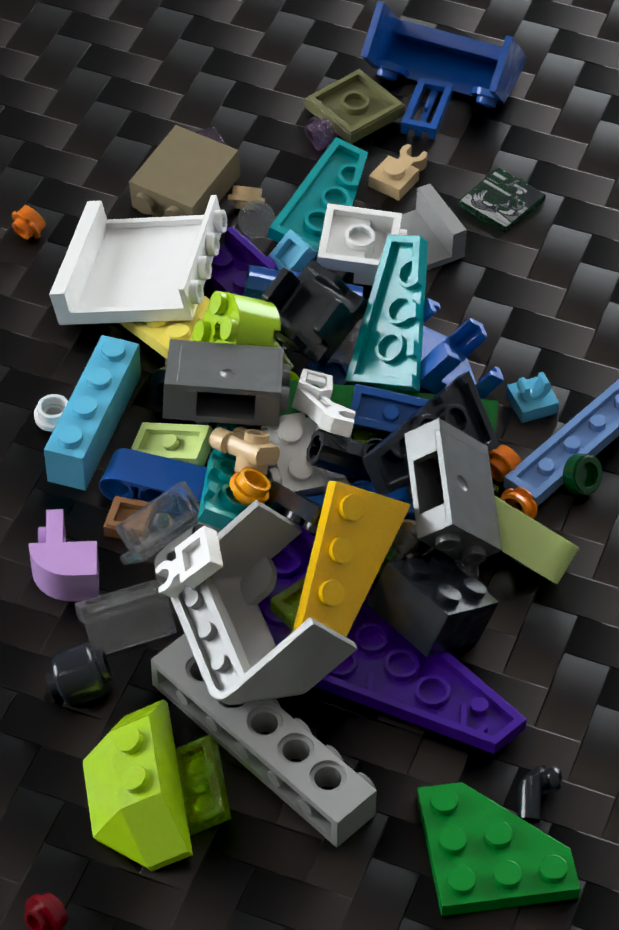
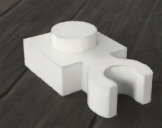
M203 526L175 547L176 559L172 562L163 561L155 569L157 575L167 578V581L158 588V591L171 598L176 597L183 591L185 585L194 589L223 567L217 531Z

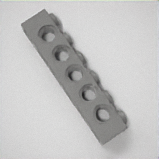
M185 634L151 659L152 685L336 848L376 815L377 790L373 782L361 772L356 773L350 768L334 747L330 745L325 746L315 738L309 727L301 719H293L280 707L277 699L227 705L213 698L209 694L205 682L201 681L204 679ZM267 732V733H270V734L263 735V734H259V733ZM299 759V760H302V761H300V762H292V761H290V760ZM322 787H333L335 789L324 790Z

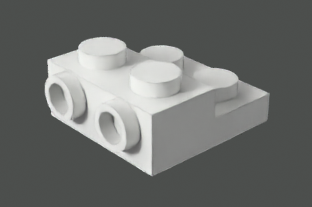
M328 203L317 263L326 269L353 272V283L373 286L387 235H407L408 230L400 229L402 213Z
M303 412L279 416L278 427H261V431L270 434L269 442L278 446L280 450L277 463L269 465L267 473L269 482L276 481L302 495L326 493L328 481H339L350 485L344 475L312 466L310 462L306 461L307 447L310 444L311 437L316 430L321 428L310 417L305 418Z

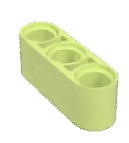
M495 496L502 551L548 580L558 584L579 547Z

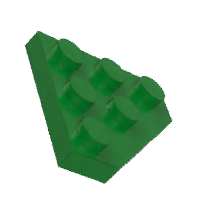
M463 782L417 788V801L441 916L579 898L581 888L569 847Z

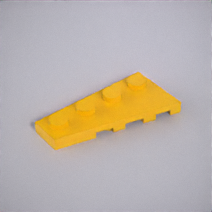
M328 481L293 631L311 617L347 637L411 504L339 481Z

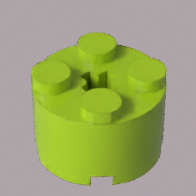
M215 291L210 298V303L203 320L197 321L193 328L192 339L193 341L234 345L278 347L279 344L272 342L274 330H281L280 316L273 303L233 293Z

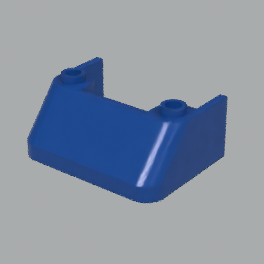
M377 1L361 53V57L377 70L376 76L396 82L397 77L418 82L421 77L454 84L453 92L476 98V104L495 109L497 104H505L523 70L527 58L518 43L511 36L506 35L503 47L398 19L390 8L380 1Z

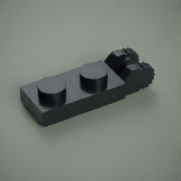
M276 481L270 482L269 498L265 504L274 510L282 507L285 517L316 535L322 506Z

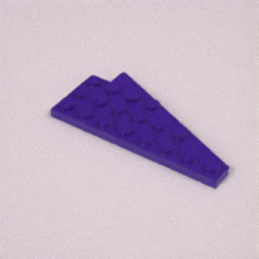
M298 523L296 524L300 526L302 533L272 558L277 570L276 584L272 592L258 604L276 646L293 631L315 537ZM372 586L346 637L355 642L358 649L314 686L492 754L497 753L526 729L527 719L447 651L426 657L367 605L374 590Z

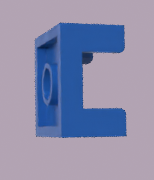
M429 298L425 299L424 323L441 308L438 302ZM469 318L449 337L423 326L420 387L437 394L457 376L470 371L481 399H484L504 381L500 368L496 366L477 383L467 357L487 338L482 323Z

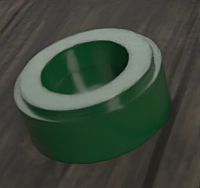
M576 453L568 458L563 468V481L571 493L590 495L601 484L603 472L597 457L591 454Z

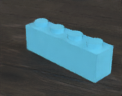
M104 335L99 339L44 448L48 482L86 491L141 378L138 343Z

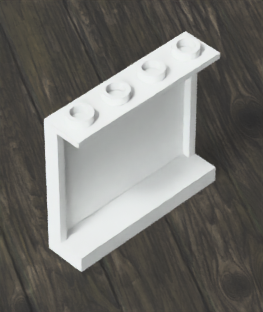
M211 195L204 215L108 220L102 201H87L49 294L59 325L193 320L198 304L203 302L205 282L211 278L213 258L219 254L221 234L227 230V215L225 210H220L217 195Z

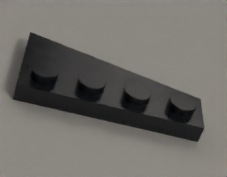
M470 371L457 376L362 458L376 494L385 495L411 484L404 434L437 418L488 447V451L500 445Z

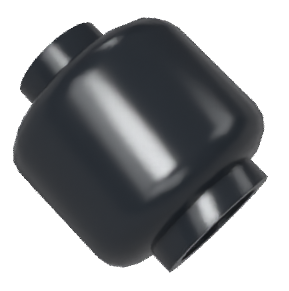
M83 643L53 655L51 659L52 672L45 674L46 682L53 698L61 696L63 701L71 707L79 706L105 696L109 690V682L114 681L113 671L105 651L102 648L96 650L89 643Z

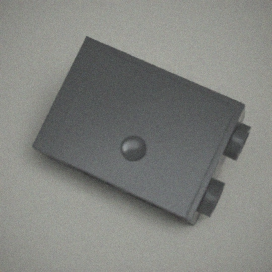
M170 339L164 380L162 418L191 420L199 425H207L210 422L240 424V426L251 429L255 425L278 427L280 411H288L291 364H283L284 348Z
M440 418L405 433L411 483L407 486L406 492L409 498L413 500L416 524L411 530L413 538L466 565L480 564L486 560V557L502 551L488 447Z

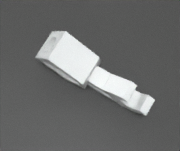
M303 368L292 408L306 413L321 429L332 434L350 438L356 411L333 403L330 400L333 390V376Z

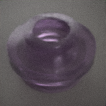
M313 116L309 120L310 124L305 126L304 130L312 145L317 150L322 151L330 146L337 133L328 119L323 118L321 120L319 117Z

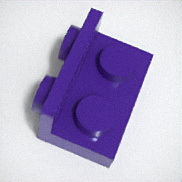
M230 226L225 232V244L219 248V254L213 258L211 278L207 279L206 282L216 291L243 296L249 265L278 270V267L271 257L265 256L254 246L248 236L242 235L233 226Z

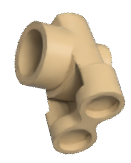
M239 426L233 431H229L223 427H218L213 430L209 438L212 448L224 454L229 453L236 456L234 468L236 473L241 472L243 468L249 467L267 476L269 465H275L280 455L279 447L269 442L270 434L261 430L247 429Z

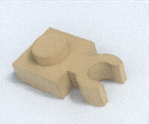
M404 145L400 149V157L398 159L388 156L369 175L368 187L399 201L419 180V172L424 170L427 165V152L423 151L418 157H411L412 145Z

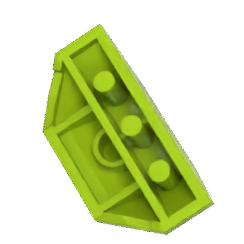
M163 699L125 715L83 760L93 838L150 871H155L193 855L168 703Z

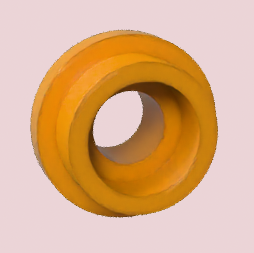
M243 468L241 472L235 473L229 481L233 496L243 505L249 506L255 500L265 504L269 498L268 491L271 484L267 477L256 469Z

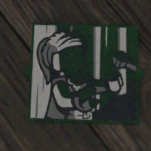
M498 167L460 198L458 206L477 216L478 221H485L506 234L544 202L546 195L526 184L525 179H518Z

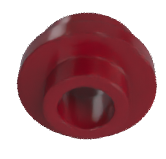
M51 893L35 894L25 902L26 912L24 913V920L29 930H62V927L67 924L66 910L55 895Z

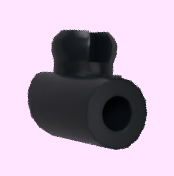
M539 765L521 779L518 791V817L530 824L540 822L541 797L549 790L555 792L559 791L562 787V772L558 767L547 768L546 765Z

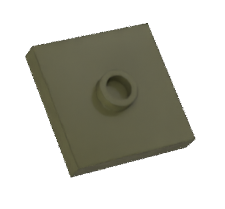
M360 69L305 98V108L350 144L357 142L405 114V104Z

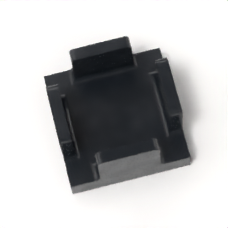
M313 260L306 265L298 277L291 270L283 267L262 295L264 301L273 303L276 306L280 316L281 330H274L273 336L322 368L325 367L365 313L368 304L365 298L350 290L338 275Z

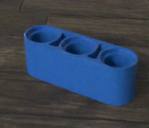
M121 448L113 453L100 480L99 489L105 497L112 501L115 496L153 502L155 503V512L194 521L198 518L207 467Z

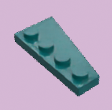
M336 137L271 224L267 237L279 243L289 229H291L318 252L327 204L353 206L368 152Z
M387 235L345 379L352 386L360 384L380 389L420 392L428 242L421 236Z

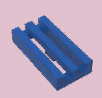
M420 77L401 121V133L408 134L410 129L415 130L414 136L422 137L423 132L429 133L428 139L435 140L452 99L454 84ZM430 89V94L419 121L414 120L425 90ZM439 91L443 92L431 123H427Z

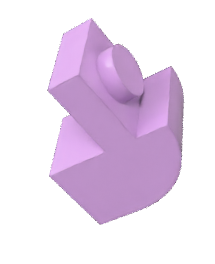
M63 509L46 510V527H38V543H29L31 569L36 585L42 592L58 600L98 601L99 559L97 541L66 542Z

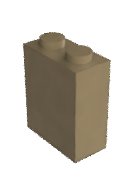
M175 125L129 181L132 207L141 213L150 214L155 217L204 215L211 195H217L218 202H220L240 177L239 150Z

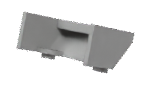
M258 500L251 503L217 534L223 567L194 589L185 585L183 591L178 596L171 598L209 694L227 705L302 695L358 649L355 642L311 617L276 646L258 604L272 592L276 584L277 570L272 558L302 533L299 525Z

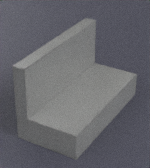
M431 184L418 187L416 210L402 214L400 229L408 230L407 235H418L428 242L427 270L465 257L466 228Z

